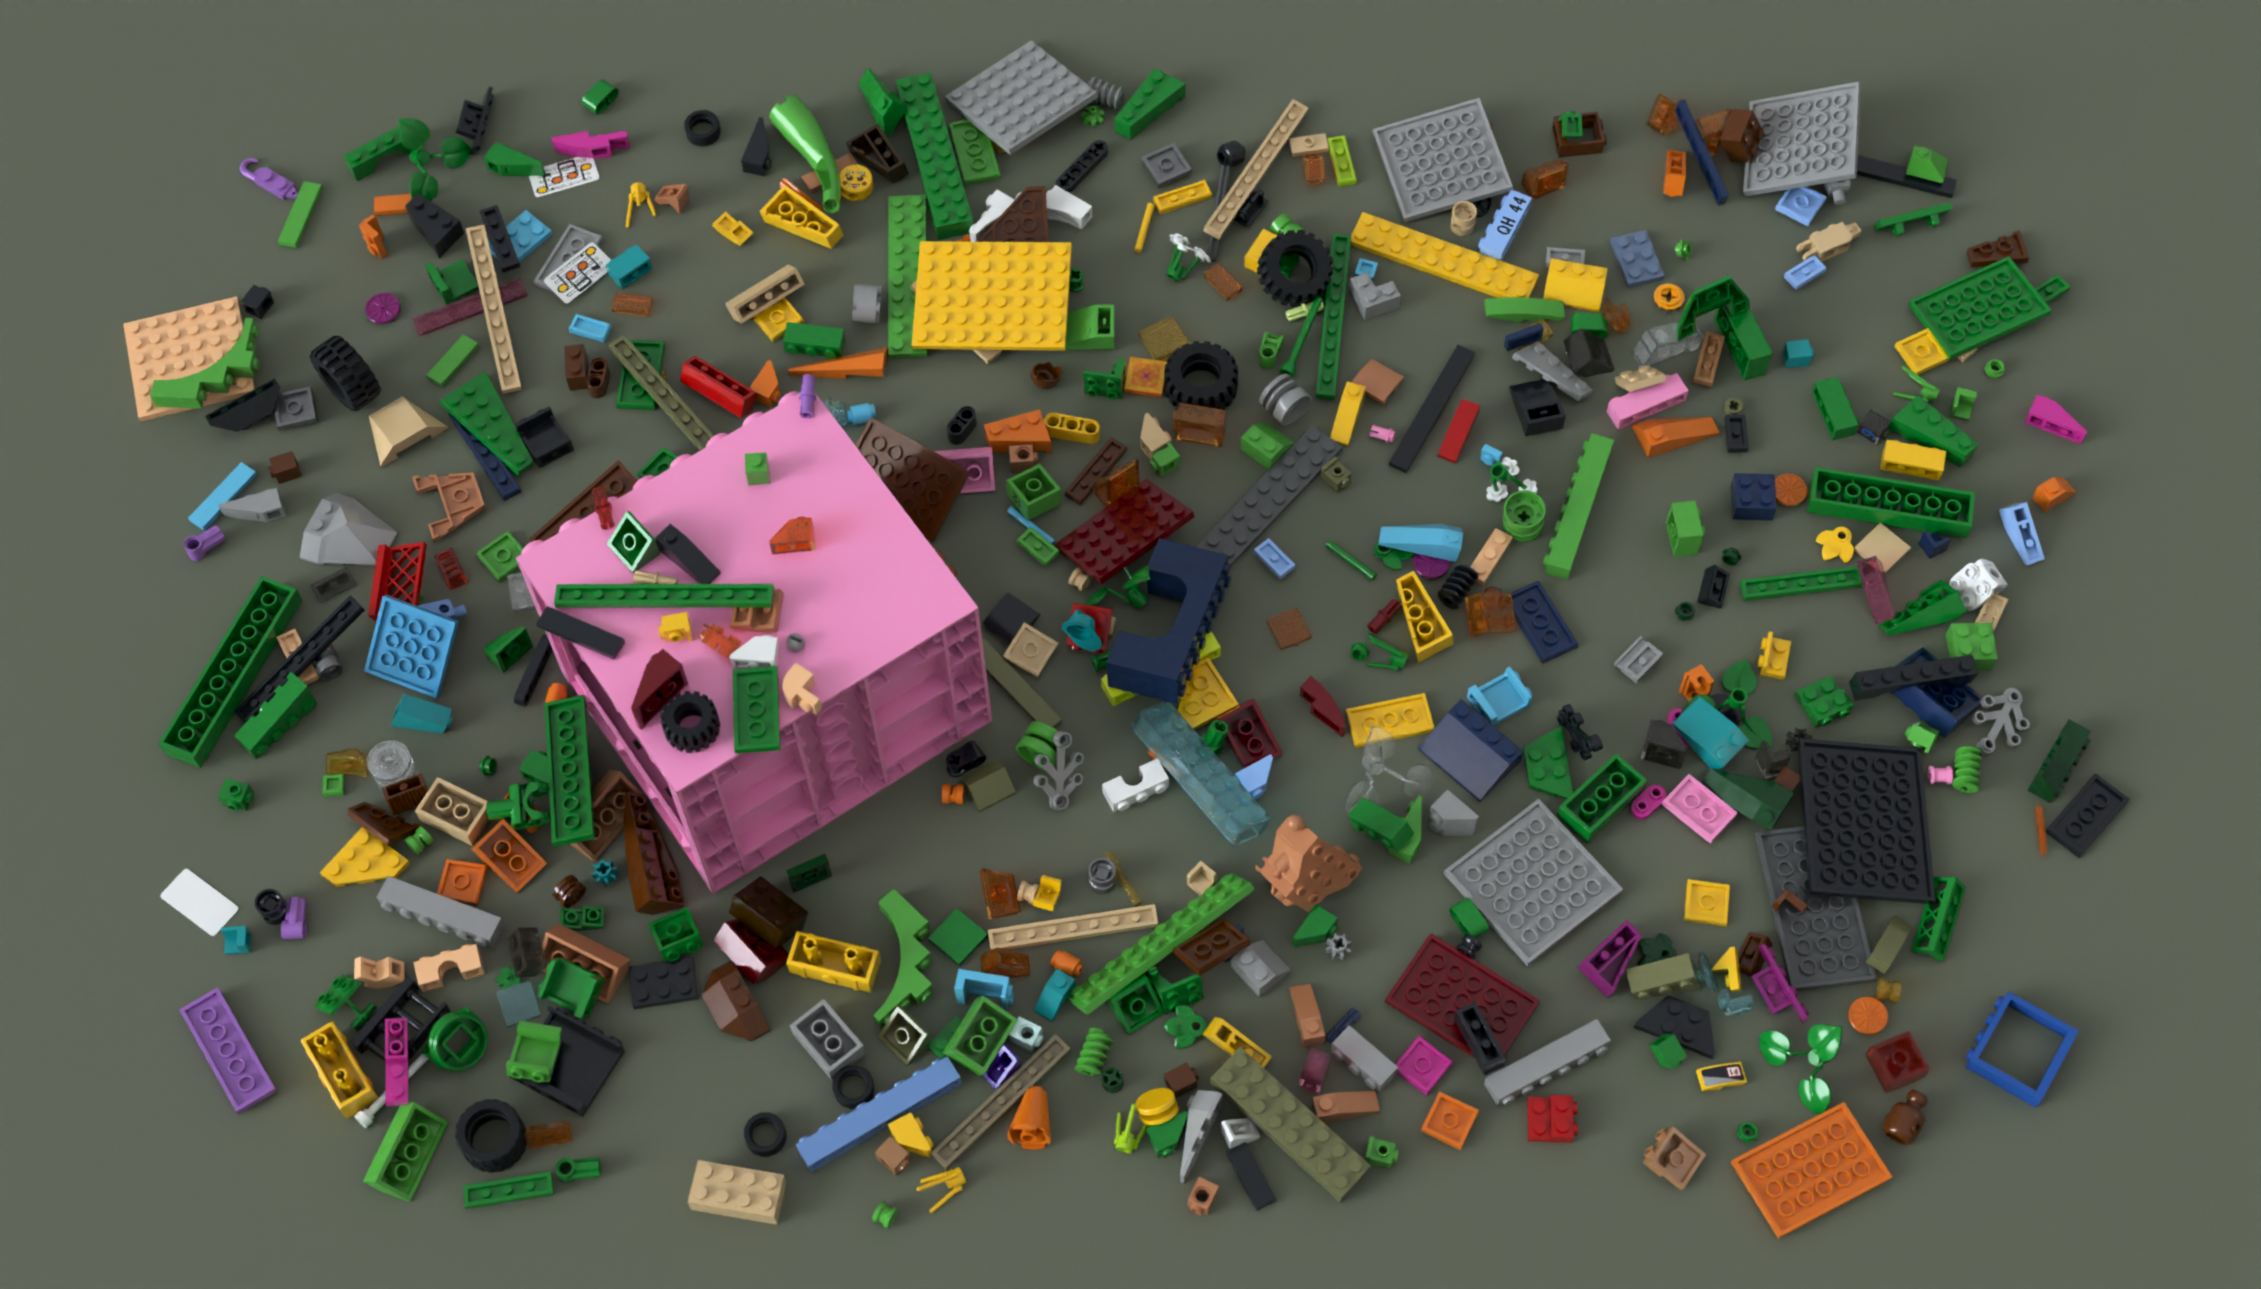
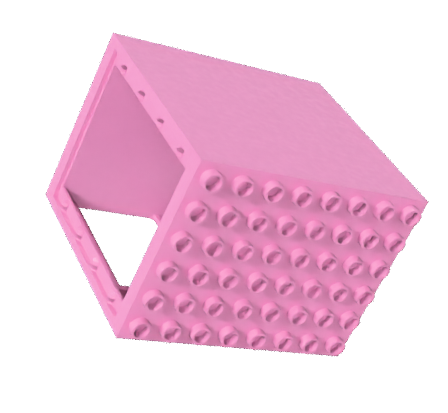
M789 392L781 398L777 407L764 414L762 412L751 414L744 420L742 427L728 435L726 433H719L713 436L708 441L706 448L692 456L690 454H683L677 457L671 463L670 469L656 477L653 475L642 477L635 483L632 491L620 498L614 496L606 498L597 506L596 512L582 520L579 518L568 520L560 527L558 534L546 541L535 540L530 542L523 548L521 555L516 557L539 617L546 606H549L624 638L625 643L613 660L545 631L562 674L577 696H585L587 711L713 895L992 722L978 606L817 394L813 407L814 416L812 418L800 416L801 400L799 399V392ZM766 452L770 467V484L748 485L745 473V454ZM630 511L654 539L669 524H672L687 536L721 572L710 584H773L774 589H781L784 594L777 632H752L732 629L730 627L733 608H556L554 605L556 585L638 584L633 582L635 572L632 573L607 545L608 540L625 512ZM660 551L659 556L639 569V571L653 574L659 572V575L678 578V584H700ZM682 612L688 613L693 641L689 642L688 638H685L678 642H666L665 638H660L658 625H662L661 616ZM793 633H798L804 638L805 647L798 653L791 652L787 647V638ZM771 635L778 638L780 646L777 664L780 750L735 754L733 676L730 654L755 636ZM662 649L683 666L688 685L680 694L684 695L685 691H690L691 694L694 691H698L700 696L703 694L707 695L708 699H711L716 707L720 720L719 735H715L716 740L714 743L709 742L710 747L707 749L704 747L700 748V752L692 750L691 753H686L685 749L681 752L677 750L676 746L673 748L670 745L661 725L662 720L660 716L661 712H664L663 709L642 730L638 728L631 707L649 659ZM795 663L814 675L815 685L809 692L820 699L822 709L817 715L811 711H804L799 705L792 710L786 702L782 685L783 679ZM695 715L688 716L680 722L679 726L682 728L695 727L701 722L702 718ZM636 740L638 741L639 745L641 746V749H639V750L636 748V746H635L634 743H633V742L636 741ZM666 789H670L672 797L669 796Z

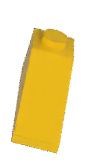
M1347 382L1330 436L1338 444L1349 445L1364 401L1366 386Z
M1214 1017L1202 1034L1231 1056L1241 1047L1263 1068L1272 1057L1222 1018Z

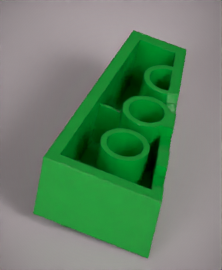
M1154 68L1115 117V132L1130 140L1148 127L1151 121L1157 120L1165 110H1170L1174 103L1186 97V83Z

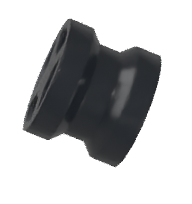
M1467 934L1463 936L1462 943L1456 946V949L1472 959L1475 958L1476 951H1480L1482 948V944L1476 938Z

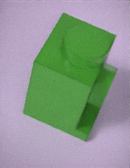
M1168 442L1165 449H1160L1152 455L1149 466L1153 472H1157L1162 477L1180 466V455L1172 444Z
M1917 721L1913 725L1908 726L1905 736L1911 741L1912 745L1918 748L1925 747L1924 752L1929 753L1933 749L1941 731Z
M1370 1136L1365 1161L1370 1165L1391 1169L1392 1162L1396 1163L1399 1151L1395 1149L1396 1143L1374 1139V1137ZM1379 1150L1387 1151V1153L1381 1154Z

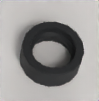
M698 110L691 113L685 120L686 136L692 144L708 146L718 140L721 128L719 120L713 112ZM701 122H708L713 125L712 130L705 134L694 133L692 128Z
M848 1065L835 1074L832 1090L837 1102L843 1107L856 1109L859 1104L863 1102L868 1103L872 1099L874 1082L870 1072L864 1067ZM857 1075L862 1077L866 1083L864 1094L858 1098H846L841 1092L842 1081L850 1076Z
M762 1112L756 1114L747 1121L744 1127L746 1144L752 1153L758 1156L769 1157L777 1154L786 1142L787 1133L783 1122L777 1115ZM771 1123L777 1128L778 1137L773 1144L759 1146L753 1141L752 1134L758 1125Z

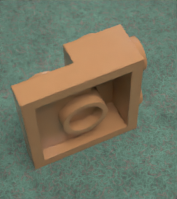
M1675 1127L1662 1128L1655 1136V1139H1657L1655 1145L1648 1147L1644 1152L1646 1158L1643 1163L1659 1177L1664 1176L1679 1190H1682L1686 1187L1706 1154Z

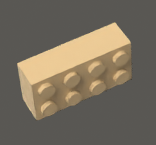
M698 1160L688 1198V1205L694 1211L777 1225L787 1181L783 1174Z

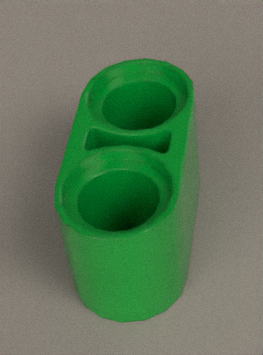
M601 79L583 96L582 105L599 115L617 98L619 90Z
M1576 313L1571 316V335L1579 339H1603L1608 336V318L1600 313Z
M1468 897L1449 908L1452 918L1464 935L1467 934L1477 938L1489 931L1486 920Z

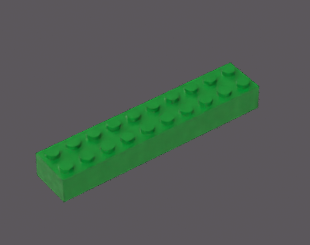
M929 72L896 79L897 96L908 107L903 118L937 240L969 234L970 228L973 225V218L932 74Z
M264 576L260 577L159 741L158 745L166 755L198 768L202 767L235 713L234 711L238 708L278 642L276 637L282 635L301 604L302 598L297 589Z

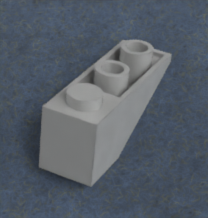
M277 488L267 489L264 492L246 495L243 498L219 504L224 517L260 522H271L287 517L282 497Z

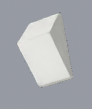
M1248 1118L1224 1120L1221 1122V1134L1229 1150L1244 1142L1248 1144L1261 1137L1255 1124Z

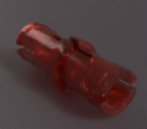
M598 486L599 492H597V488L594 487L592 489L596 504L594 509L599 516L600 526L602 529L608 530L607 523H609L611 529L615 524L611 514L612 506L608 502L606 489L604 486Z

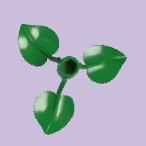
M414 118L399 119L401 142L405 148L412 150L409 156L411 162L417 164V167L424 172V174L416 172L412 175L410 180L411 198L418 193L431 201L438 193V183L434 177L428 176V171L422 165L427 164L431 157H444V164L447 167H461L470 156V146L461 138L451 136L443 141L441 147L442 154H429L426 150H421L425 146L423 142L427 141L430 137L427 125Z
M1146 565L1133 575L1128 566L1124 568L1130 578L1122 586L1123 590L1129 588L1126 591L1127 597L1111 588L1102 587L1094 592L1084 604L1094 606L1107 593H1112L1123 599L1126 603L1131 602L1137 609H1140L1148 602L1149 598L1137 584L1150 580V567Z
M1747 659L1735 663L1724 673L1722 677L1723 687L1727 691L1732 692L1721 705L1715 708L1713 699L1701 694L1692 697L1682 710L1683 713L1698 697L1704 699L1718 711L1726 705L1733 709H1741V717L1744 724L1738 728L1749 739L1744 746L1760 749L1770 748L1772 745V734L1766 721L1756 715L1751 716L1748 720L1745 717L1746 706L1744 703L1747 700V695L1755 690L1757 684L1755 674Z
M1827 1024L1813 1026L1808 1033V1042L1813 1049L1807 1051H1788L1791 1041L1780 1031L1770 1030L1761 1033L1758 1039L1761 1053L1771 1065L1780 1066L1785 1064L1787 1055H1808L1809 1062L1815 1065L1816 1068L1810 1074V1080L1803 1079L1799 1082L1798 1094L1802 1103L1810 1111L1818 1115L1825 1112L1831 1101V1089L1824 1079H1814L1819 1070L1823 1069V1064L1830 1062L1837 1055L1842 1040V1026Z

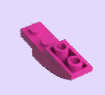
M589 131L552 137L555 151L572 157L607 158L613 157V150L630 148L626 131H617L590 137Z
M407 1018L385 1019L386 1106L408 1105L409 1057Z

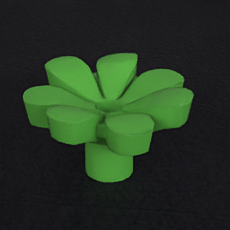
M1087 106L1085 111L1081 112V118H1085L1083 120L1085 126L1091 123V127H1096L1097 122L1099 124L1104 123L1102 117L1105 116L1103 110H1099L1098 106Z

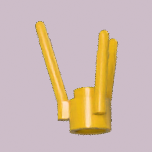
M638 182L631 185L626 228L630 226L633 201L637 202V206H640V202L646 199L653 216H656L650 199V193L646 191L643 183Z
M957 1167L921 1179V1183H929L917 1187V1191L943 1182L946 1183L949 1189L953 1187V1190L929 1210L930 1213H933L954 1194L963 1190L961 1185L965 1184L966 1180L961 1169Z

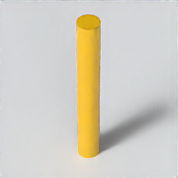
M1148 203L1134 249L1136 253L1142 252L1155 207L1152 203Z

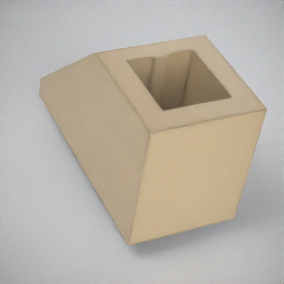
M1146 413L1141 431L1140 448L1152 460V455L1160 449H1165L1166 443H1171L1172 439L1167 431L1161 429L1158 420L1155 417L1152 418L1149 413Z

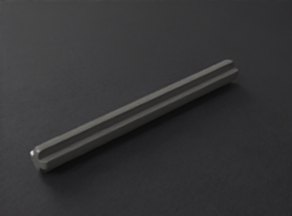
M1229 165L1221 166L1214 212L1228 193L1231 167ZM1211 235L1207 255L1210 257V261H1216L1220 240Z

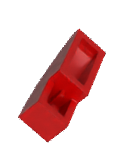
M1465 399L1461 400L1442 442L1438 457L1453 463L1457 462L1479 415L1480 405Z

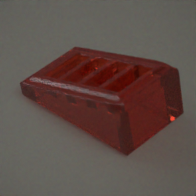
M449 548L434 556L450 590L468 583V579L453 548Z

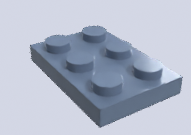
M1647 230L1610 238L1609 243L1627 288L1664 280L1665 275Z

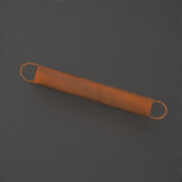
M2037 805L2035 816L2037 817V833L2038 826L2040 829V841L2038 835L2039 853L2043 856V854L2046 855L2045 848L2048 852L2047 839L2045 840L2046 831L2044 834V816L2043 826L2041 824V812L2043 816L2044 811L2042 806Z

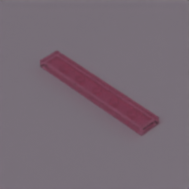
M521 278L499 286L503 305L528 296ZM479 293L412 318L419 336L484 313L481 295Z

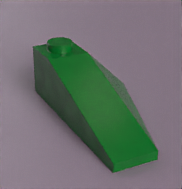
M868 68L858 84L875 124L878 123L886 137L889 138L908 107Z
M1939 580L1919 593L1920 597L1916 601L1906 603L1907 608L1905 610L1895 612L1879 627L1889 636L1956 620L1967 611L1958 591L1944 581Z

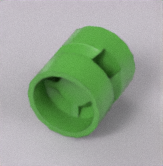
M1286 213L1278 216L1270 227V232L1276 235L1282 232L1286 234L1288 230H1294L1295 233L1298 230H1304L1299 224L1293 223V219Z

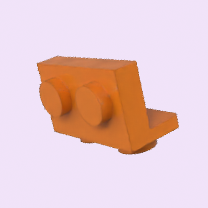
M373 214L364 219L359 224V227L370 253L383 259L388 255L382 242L384 235L376 216Z

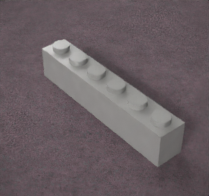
M390 876L387 877L376 897L381 904L380 907L386 911L392 912V910H395L405 918H416L426 926H430V924L435 925L440 931L445 933L449 931L454 932L459 938L464 940L470 938L483 947L487 945L494 947L505 927L501 917Z
M1598 1019L1491 1074L1485 1078L1484 1086L1497 1106L1501 1104L1508 1105L1515 1100L1516 1096L1520 1094L1524 1096L1534 1090L1533 1087L1539 1084L1542 1086L1548 1084L1553 1080L1552 1077L1558 1074L1560 1076L1565 1075L1571 1070V1067L1577 1064L1578 1066L1584 1065L1593 1055L1600 1056L1608 1051L1611 1040Z

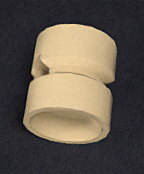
M1460 201L1452 209L1450 228L1458 236L1470 235L1474 230L1477 209L1471 202Z

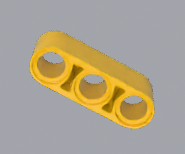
M1049 413L1044 418L1049 437L1084 444H1096L1100 439V425L1095 420L1059 413Z

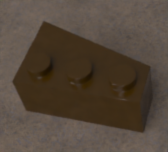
M878 123L846 142L853 156L893 184L909 174L904 161Z

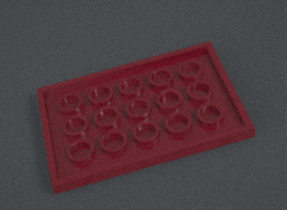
M1146 478L1054 545L1062 555L1100 584H1103L1156 546L1159 538H1167L1195 516L1192 510Z
M1432 933L1427 937L1385 999V1003L1473 1058L1474 1056L1454 1021L1456 1010L1476 1002L1502 1052L1506 1055L1540 1003L1539 999Z

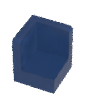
M1926 531L1922 534L1918 544L1929 559L1945 552L1951 539L1949 537L1942 539L1937 531L1932 534Z

